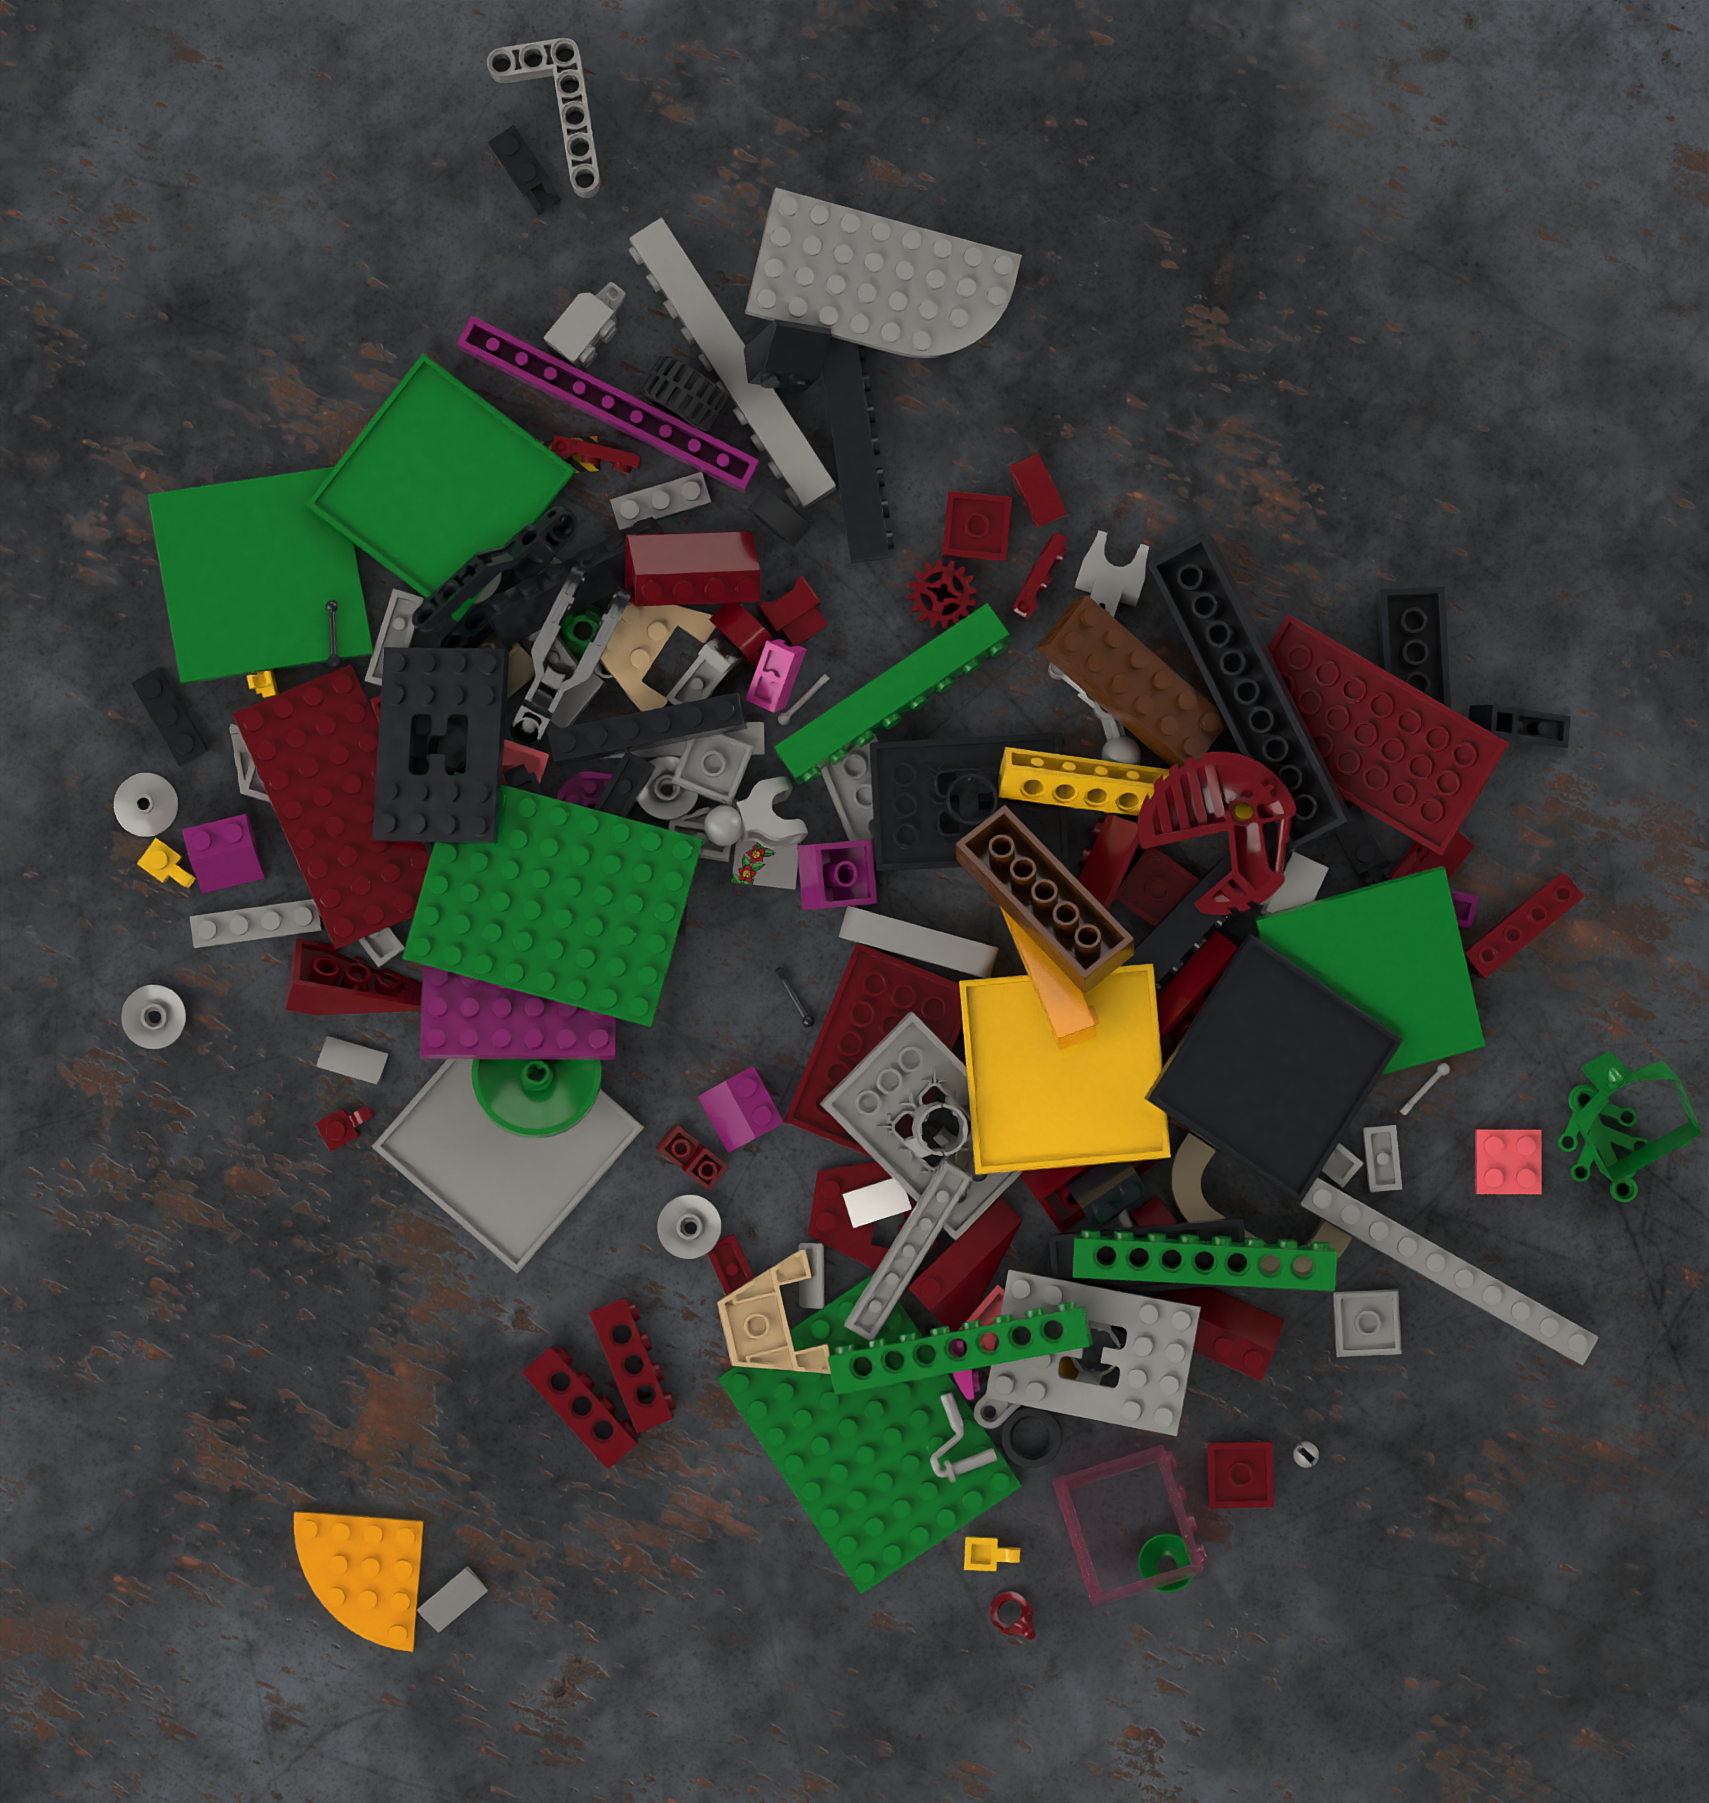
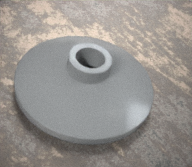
M662 756L649 761L656 768L637 801L641 808L652 817L661 820L680 818L693 808L699 794L671 784L680 761L679 758ZM669 785L672 787L673 792L671 795L666 796L661 793V788Z
M139 773L126 779L118 788L114 798V812L118 822L125 830L137 836L151 837L161 834L172 825L178 812V797L173 786L165 778L153 773ZM143 798H147L150 802V806L146 810L139 808V801Z
M146 985L135 990L126 999L121 1013L122 1026L129 1039L138 1046L147 1049L164 1048L175 1042L182 1034L186 1024L185 1006L181 998L173 990L161 985ZM153 1011H158L161 1014V1020L158 1023H153L150 1019Z
M682 1195L671 1200L661 1211L657 1223L658 1236L664 1248L672 1255L682 1259H696L709 1253L717 1244L722 1229L721 1218L715 1206L707 1199L697 1195ZM689 1223H695L697 1226V1230L693 1234H687L686 1226Z

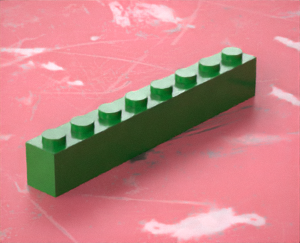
M986 603L776 745L774 748L778 757L798 785L804 781L806 783L814 781L822 774L821 769L830 763L837 765L848 757V751L857 745L863 747L875 738L874 734L882 728L890 729L901 721V715L910 709L917 711L928 702L927 698L937 691L943 693L955 684L954 680L963 673L966 676L979 669L982 665L980 662L990 655L994 658L1002 654L1008 648L1007 644L1010 642L1009 632L989 604Z

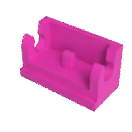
M781 639L766 641L746 697V701L773 713L786 708L807 650L801 646L784 645L785 640Z

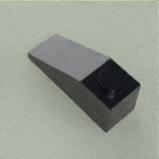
M1493 704L1470 706L1469 720L1509 743L1568 748L1571 716Z

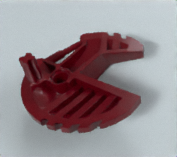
M1223 751L1202 753L1203 759L1197 761L1195 756L1184 759V766L1179 768L1177 763L1168 769L1169 776L1165 780L1163 775H1161L1153 784L1155 792L1151 799H1149L1148 794L1146 795L1137 825L1141 847L1146 849L1227 831L1229 834L1232 871L1196 901L1194 905L1201 913L1212 915L1233 914L1230 909L1232 907H1237L1241 912L1252 908L1249 902L1254 900L1258 905L1271 897L1285 882V875L1282 873L1286 843L1289 841L1292 816H1294L1297 810L1296 804L1282 780L1272 770L1255 759ZM1239 802H1247L1251 805L1253 810L1251 818L1241 819L1237 816L1235 808ZM1280 820L1275 868L1272 869L1269 863L1264 823Z

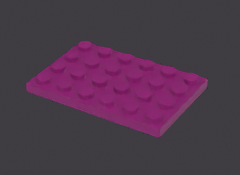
M423 965L421 1059L616 1060L617 1018Z

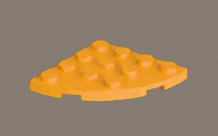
M295 1511L294 1535L299 1561L308 1583L323 1606L339 1622L361 1637L385 1647L413 1652L424 1521Z

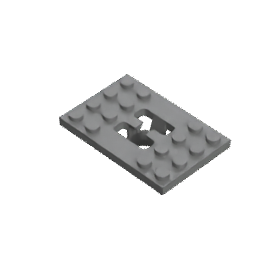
M909 1012L820 1103L917 1203L944 1159L972 1174V1180L942 1227L955 1241L1023 1172L975 1174L972 1128L968 1131L965 1118L966 1116L971 1122L967 1068L913 1012ZM932 1086H936L945 1095V1103L934 1102L925 1105L922 1102V1096ZM941 1107L949 1108L952 1111V1115L958 1118V1137L952 1135L943 1127L933 1137L942 1148L930 1149L927 1147V1142L922 1140V1123L928 1120L932 1110ZM910 1114L914 1119L912 1125L913 1136L903 1139L896 1132L895 1124L903 1115ZM931 1154L943 1156L934 1166H930L922 1157Z
M1012 1269L1008 1271L1000 1316L1012 1314L1013 1319L1026 1317L1025 1311L1037 1308H1044L1045 1313L1058 1311L1057 1305L1076 1301L1077 1307H1086L1090 1329L1108 1332L1114 1343L1117 1344V1348L1103 1347L1101 1363L1110 1365L1104 1371H1095L1093 1368L1088 1369L1080 1361L1078 1362L1079 1359H1082L1084 1348L991 1365L985 1398L1178 1436L1201 1306ZM1050 1320L1047 1324V1332L1050 1336L1059 1338L1063 1333V1327L1060 1322ZM1112 1325L1126 1329L1127 1339L1124 1348L1121 1338L1118 1337L1119 1334L1112 1328ZM1019 1326L1015 1331V1337L1018 1342L1027 1344L1031 1340V1333L1028 1328ZM997 1336L994 1350H996L999 1346V1339ZM1062 1357H1071L1074 1366L1079 1370L1076 1380L1060 1375L1059 1368ZM1116 1366L1120 1369L1119 1382L1116 1387L1100 1385L1105 1374L1110 1373Z

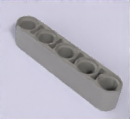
M850 906L846 908L839 933V938L985 979L991 978L999 948Z

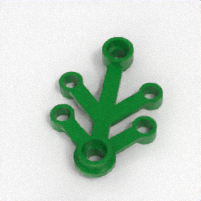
M1577 1085L1569 1093L1568 1104L1573 1112L1565 1132L1557 1138V1146L1561 1151L1572 1152L1578 1145L1576 1136L1579 1128L1575 1118L1585 1107L1579 1104V1097L1582 1094H1586L1589 1100H1591L1598 1092L1592 1085ZM1607 1103L1599 1112L1615 1118L1617 1123L1623 1127H1630L1637 1120V1114L1633 1109L1620 1108L1610 1103ZM1624 1111H1628L1632 1115L1629 1123H1624L1621 1120V1114ZM1599 1115L1593 1121L1588 1134L1596 1150L1598 1148L1606 1168L1618 1162L1610 1142L1629 1149L1631 1154L1635 1152V1142L1642 1141L1644 1146L1649 1144L1645 1138H1634L1602 1125ZM1566 1136L1571 1137L1573 1140L1572 1146L1568 1149L1562 1145V1140ZM1586 1142L1577 1163H1574L1569 1171L1571 1178L1578 1182L1586 1181L1591 1174L1590 1165L1593 1156ZM1578 1166L1585 1168L1586 1173L1582 1178H1578L1575 1175V1169ZM1632 1178L1619 1180L1616 1183L1612 1181L1610 1184V1194L1619 1202H1630L1637 1195L1638 1187ZM1620 1183H1625L1628 1187L1625 1195H1620L1617 1192V1187Z

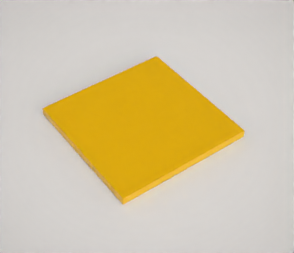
M1153 963L1119 966L1088 991L1084 1000L1087 1007L1093 1005L1099 1020V1024L1095 1025L1096 1037L1059 1050L1028 975L959 981L976 1175L1171 1158L1167 1114L1144 1099L1163 1069Z

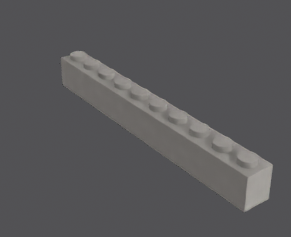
M659 218L631 236L629 239L633 247L628 249L634 261L638 266L642 263L646 266L650 273L646 276L649 284L655 292L662 291L667 301L663 302L666 310L672 319L679 317L685 326L680 331L690 346L694 343L698 346L702 353L698 356V359L707 372L714 371L719 379L715 384L725 393L727 398L731 397L735 403L736 408L732 410L742 426L748 423L754 433L750 436V439L760 453L765 450L772 460L767 465L778 480L783 477L789 488L785 490V493L794 506L800 504L803 510H806L834 492L836 484L774 389L748 383L744 348L746 346L663 218Z
M1316 1178L1303 1201L1296 1203L1578 1364L1584 1365L1599 1338L1319 1178Z

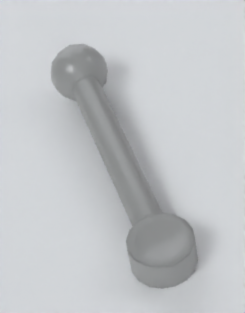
M824 674L786 713L779 714L778 722L781 725H787L790 722V717L830 678Z
M1440 1063L1438 1065L1437 1072L1400 1109L1403 1115H1406L1412 1109L1416 1102L1442 1075L1444 1076L1449 1073L1450 1068L1448 1064Z

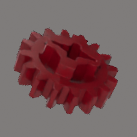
M937 559L935 568H932L928 562L924 564L926 571L924 574L916 570L914 575L918 582H909L908 585L909 588L915 590V593L907 595V599L916 602L911 608L912 613L918 611L922 613L919 618L920 623L928 618L931 620L930 628L934 629L937 622H940L943 630H947L949 621H952L955 625L960 622L958 618L960 615L965 618L970 615L966 607H975L976 602L969 599V596L977 594V589L969 588L968 585L973 582L974 578L972 576L963 577L966 569L964 566L955 570L953 569L954 561L951 560L948 566L944 567L941 559ZM942 574L941 579L933 584L925 583L929 577ZM953 577L960 582L964 594L955 590L952 584ZM941 587L947 588V594L951 596V598H945L943 602L937 601V595L933 593L934 591H940ZM920 595L930 600L932 604L931 612L923 605ZM952 605L959 606L952 614L942 616L944 609Z

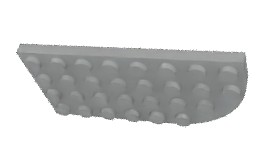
M775 188L745 314L770 321L777 319L831 328V337L901 356L936 358L971 346L992 329L1001 318L1011 299L1022 255Z

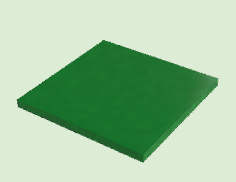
M422 353L305 506L427 599L477 552L502 547L522 528L536 523L576 473V469ZM489 584L472 599L468 598L451 614L456 622L460 623Z
M334 467L147 495L180 684L327 662L330 656L329 611L326 609V603L329 600H335L338 603V610L335 612L337 655L340 657V660L373 655L354 543L305 506Z
M1443 866L1255 917L1259 938L1263 943L1403 1039L1382 1075L1485 1047L1447 874Z

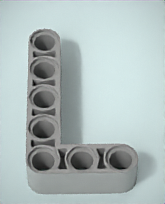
M558 38L493 50L487 58V66L491 77L499 83H511L554 76L570 181L574 192L582 198L594 197L600 190L601 181L581 56L577 44L569 38ZM569 49L573 51V58L568 62L559 61L557 56L561 50ZM537 54L542 57V62L539 66L530 67L526 64L527 58L530 55ZM506 59L511 62V66L505 72H498L494 69L497 61ZM570 80L576 81L579 84L578 90L571 94L562 90L564 83ZM573 112H580L584 115L583 121L578 125H572L567 122L568 116ZM576 144H587L589 146L588 153L584 156L574 155L572 149ZM589 174L593 176L594 182L590 187L582 188L577 184L578 178L581 175Z

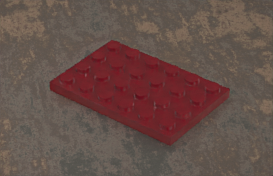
M856 942L784 1122L872 1158L820 1103L909 1012H913L952 1052L963 1024L960 984ZM932 1086L922 1096L923 1104L931 1103L937 1089L936 1086ZM910 1114L903 1115L895 1124L896 1132L903 1139L913 1136L912 1125L914 1119Z

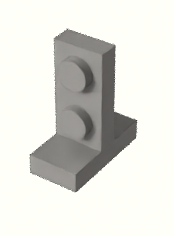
M717 636L704 645L698 653L699 657L667 695L666 699L673 705L707 699L728 672L739 664L744 655L724 636Z

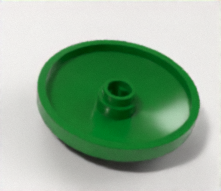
M473 1059L472 1085L475 1097L482 1111L499 1128L524 1138H548L564 1133L576 1126L594 1106L602 1082L600 1060Z

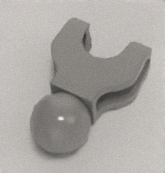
M786 776L759 781L753 787L750 796L745 800L736 802L735 808L718 806L708 813L704 821L705 834L711 842L718 846H730L741 838L742 842L756 841L766 848L776 850L802 842L808 835V831L802 820H784L776 816L772 810L773 805L786 800L790 796L793 787L790 779Z

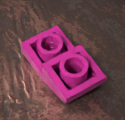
M956 1338L952 1342V1350L958 1356H964L963 1340L957 1341ZM972 1369L952 1373L968 1400L974 1399V1392L980 1391L979 1373L972 1372Z

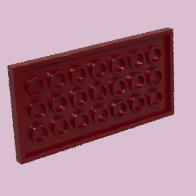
M1287 614L1269 644L1268 649L1341 796L1439 855L1444 856L1510 746V743L1294 616Z
M352 664L233 713L232 716L335 951L413 918L430 857L424 842L372 840L379 725Z

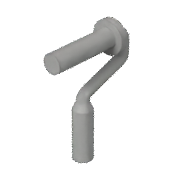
M950 1392L940 1396L951 1428L956 1434L932 1454L930 1463L938 1477L948 1476L952 1483L956 1481L955 1476L997 1460L994 1449L991 1448L951 1464L949 1460L943 1461L945 1469H941L938 1458L961 1440L964 1435V1423L953 1393Z

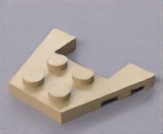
M628 602L599 660L612 677L616 679L625 691V694L637 706L640 712L662 708L668 700L642 682L643 677L676 626L702 643H706L715 629V626L709 620L713 615L677 605L635 607Z
M805 1249L798 1250L717 1301L732 1366L831 1374L828 1362L830 1353L827 1344L794 1351L780 1293V1285L812 1278Z

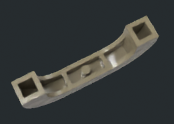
M1189 1132L1185 1133L1176 1148L1170 1166V1188L1173 1200L1187 1222L1226 1219V1217L1208 1205L1201 1191L1202 1173L1216 1149ZM1322 1219L1312 1236L1301 1246H1310L1311 1241L1329 1242L1330 1247L1336 1248L1338 1259L1353 1237L1327 1220ZM1244 1229L1245 1238H1257ZM1267 1255L1261 1260V1266L1265 1270H1274L1279 1265V1259L1274 1255ZM1299 1257L1295 1260L1293 1267L1299 1272H1306L1311 1268L1312 1261L1308 1257Z

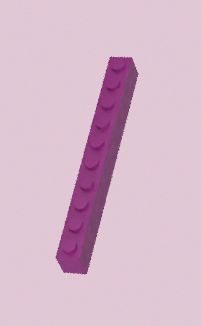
M472 315L457 342L461 351L745 494L760 466L758 459Z

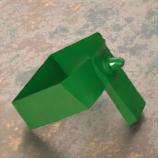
M1607 1051L1581 1066L1585 1076L1599 1091L1575 1118V1122L1600 1172L1614 1183L1631 1178L1637 1170L1676 1148L1689 1145L1693 1138L1702 1134L1680 1079L1664 1061L1651 1063L1631 1072L1610 1051ZM1671 1079L1679 1094L1688 1122L1606 1168L1587 1133L1599 1112L1610 1101L1608 1097L1618 1089L1636 1080L1647 1082Z

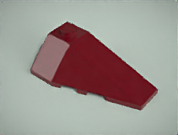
M296 938L287 982L285 1010L311 1015L419 1011L421 983L386 968L379 971L365 965V959L355 956L354 959L337 953L334 946L328 943Z
M999 1197L907 1287L945 1326H949L950 1331H954L976 1310L1022 1219Z

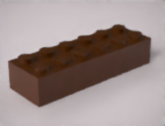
M1088 595L1077 598L1070 603L1036 648L1170 767L1177 763L1179 768L1184 766V759L1195 756L1196 761L1202 759V753L1207 752L1227 725L1219 710Z
M1006 805L956 843V860L1084 994L1134 955V938Z

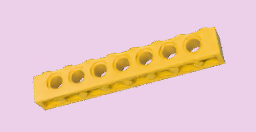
M1005 747L998 775V797L1139 817L1146 795L1148 794L1149 799H1151L1155 792L1153 784L1161 775H1163L1165 780L1169 776V771L1162 768ZM1239 802L1236 805L1235 810L1238 817L1241 819L1251 818L1253 810L1250 804Z

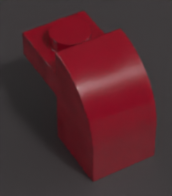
M738 602L725 603L709 620L757 669L766 641H774V639Z

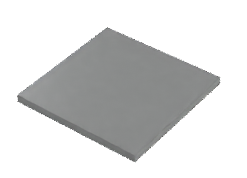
M447 1059L371 1147L514 1272L519 1273L643 1130L644 1126L600 1089L598 1098L591 1111L580 1123L570 1130L548 1138H524L513 1135L495 1125L479 1106L472 1085L473 1059Z

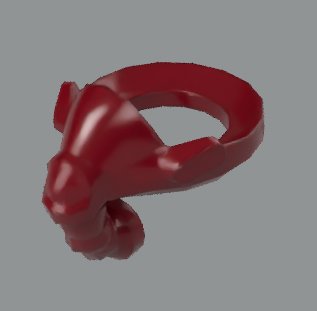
M1011 1591L1001 1593L995 1597L991 1603L989 1614L990 1620L999 1632L1008 1636L1019 1635L1027 1640L1035 1639L1036 1631L1032 1625L1033 1609L1031 1603H1028L1019 1593ZM1008 1601H1015L1022 1607L1021 1617L1013 1624H1005L998 1617L999 1608Z

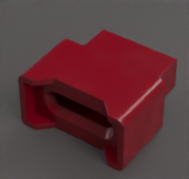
M803 575L796 579L795 588L774 603L764 601L758 605L759 611L774 633L777 635L783 631L793 647L801 645L828 627V624L817 610V607L821 605V601Z

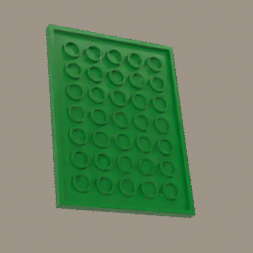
M454 772V775H462L461 773ZM501 784L498 844L434 843L402 959L652 1027L704 840Z
M874 1273L825 1305L823 1309H819L791 1328L789 1331L794 1351L822 1344L828 1345L830 1355L836 1354V1347L854 1344L855 1350L868 1348L867 1342L869 1340L845 1327L844 1322ZM898 1300L874 1340L886 1338V1343L889 1344L899 1342L898 1336L917 1332L918 1338L923 1336ZM923 1345L921 1347L920 1355L922 1359L926 1362H933L936 1355L930 1346ZM891 1351L889 1354L890 1364L895 1368H901L904 1363L903 1355L898 1351ZM860 1357L857 1362L859 1371L863 1374H869L872 1371L871 1361L866 1357ZM734 1366L717 1378L860 1594L1022 1487L985 1429L976 1421L973 1411L948 1374L835 1395L831 1374ZM950 1392L953 1393L964 1423V1435L961 1440L938 1458L941 1469H945L943 1461L949 1460L951 1464L991 1448L994 1449L997 1460L955 1476L956 1481L952 1483L948 1476L938 1477L930 1463L932 1454L956 1434L951 1428L940 1396Z

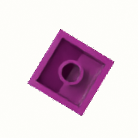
M243 814L182 829L189 860L202 894L265 879L249 815Z
M872 839L797 846L803 910L877 904Z
M755 1066L697 1096L728 1153L785 1123Z

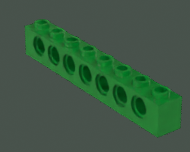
M1083 1229L1081 1234H1075L1074 1278L1335 1291L1337 1250L1330 1247L1329 1242L1311 1241L1310 1246H1297V1241L1281 1239L1278 1240L1276 1245L1264 1244L1265 1240L1261 1238H1245V1243L1232 1242V1238L1226 1236H1213L1212 1241H1199L1198 1235L1182 1234L1179 1235V1239H1166V1234L1147 1233V1238L1133 1237L1134 1233L1129 1231H1114V1236H1102L1100 1230ZM1109 1246L1113 1248L1116 1253L1115 1258L1110 1262L1101 1261L1097 1256V1252L1101 1247ZM1136 1248H1142L1147 1251L1149 1257L1144 1263L1137 1264L1130 1259L1131 1251ZM1168 1250H1176L1180 1253L1181 1260L1176 1265H1167L1162 1259L1163 1254ZM1203 1251L1211 1253L1214 1257L1213 1263L1208 1267L1199 1266L1195 1262L1198 1253ZM1232 1254H1243L1247 1259L1246 1264L1239 1269L1232 1268L1228 1264V1259ZM1267 1255H1274L1279 1259V1265L1274 1270H1265L1261 1266V1260ZM1303 1256L1308 1257L1312 1261L1311 1268L1306 1272L1295 1270L1293 1267L1295 1260Z
M1076 1301L1059 1304L1057 1305L1058 1311L1045 1313L1044 1308H1037L1025 1311L1026 1317L1013 1319L1012 1314L993 1317L994 1323L981 1325V1320L961 1323V1330L951 1332L949 1326L930 1329V1336L918 1338L917 1332L899 1335V1342L889 1344L886 1343V1338L868 1341V1348L855 1350L854 1344L836 1347V1354L828 1356L835 1395L1090 1347L1093 1345L1086 1307H1077ZM1050 1320H1056L1061 1323L1063 1327L1061 1337L1054 1338L1048 1334L1047 1324ZM1024 1326L1029 1329L1031 1333L1029 1343L1022 1344L1017 1341L1015 1337L1017 1327ZM987 1332L997 1335L999 1346L996 1350H990L984 1345L983 1338ZM954 1339H962L967 1344V1352L964 1356H958L953 1352L952 1342ZM923 1345H930L934 1348L936 1356L933 1362H926L922 1359L920 1349ZM891 1351H898L903 1355L904 1363L901 1368H895L890 1364L889 1354ZM860 1357H866L871 1361L872 1371L869 1374H863L859 1371L857 1362Z

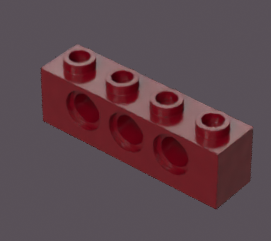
M1565 872L1558 873L1465 949L1466 963L1479 979L1487 978L1585 896Z
M624 1297L590 1311V1318L636 1433L672 1420L674 1418L672 1411L677 1410L671 1392L665 1393L660 1381L664 1380L665 1376L659 1362L653 1363L648 1351L652 1350L653 1346L647 1332L641 1333L636 1321L640 1320L641 1316L635 1302L629 1303L627 1297ZM616 1326H628L632 1333L631 1339L627 1342L617 1341L614 1337ZM638 1355L641 1357L644 1363L643 1369L639 1372L629 1371L625 1363L628 1356ZM643 1385L653 1387L656 1393L655 1399L651 1402L641 1401L637 1394L638 1388Z
M552 1345L528 1366L522 1374L608 1470L638 1443V1440L635 1438L638 1433H636L635 1428L628 1420L625 1419L621 1422L613 1413L617 1408L605 1395L600 1398L594 1392L592 1387L595 1386V1383L583 1370L578 1373L571 1366L574 1360L562 1346L556 1349ZM557 1372L566 1373L570 1378L569 1387L566 1389L556 1388L552 1381L553 1375ZM585 1396L591 1401L592 1407L588 1413L582 1414L576 1411L574 1400L577 1397ZM608 1421L613 1427V1434L607 1438L600 1437L595 1431L597 1422Z

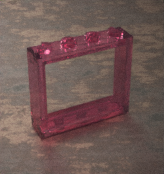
M1163 1444L1052 1479L1092 1608L1204 1573L1203 1564L1208 1562L1203 1544L1196 1545L1193 1533L1198 1531L1192 1513L1186 1514L1182 1502L1188 1500L1182 1482H1175L1172 1471L1177 1470L1176 1462L1172 1452H1165ZM1157 1462L1191 1564L1101 1592L1069 1490Z

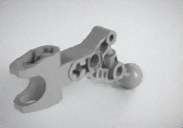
M1099 530L1093 545L1083 559L1074 588L1091 593L1090 597L1114 618L1119 602L1133 607L1137 605L1145 580L1149 546L1140 544L1135 558L1130 564L1124 567L1114 566L1107 561L1104 555L1107 533ZM1050 662L1048 668L1049 675L1056 680H1065L1080 692L1078 697L1090 705L1097 718L1102 721L1107 742L1103 746L1101 760L1140 765L1142 759L1141 749L1135 740L1125 735L1123 725Z

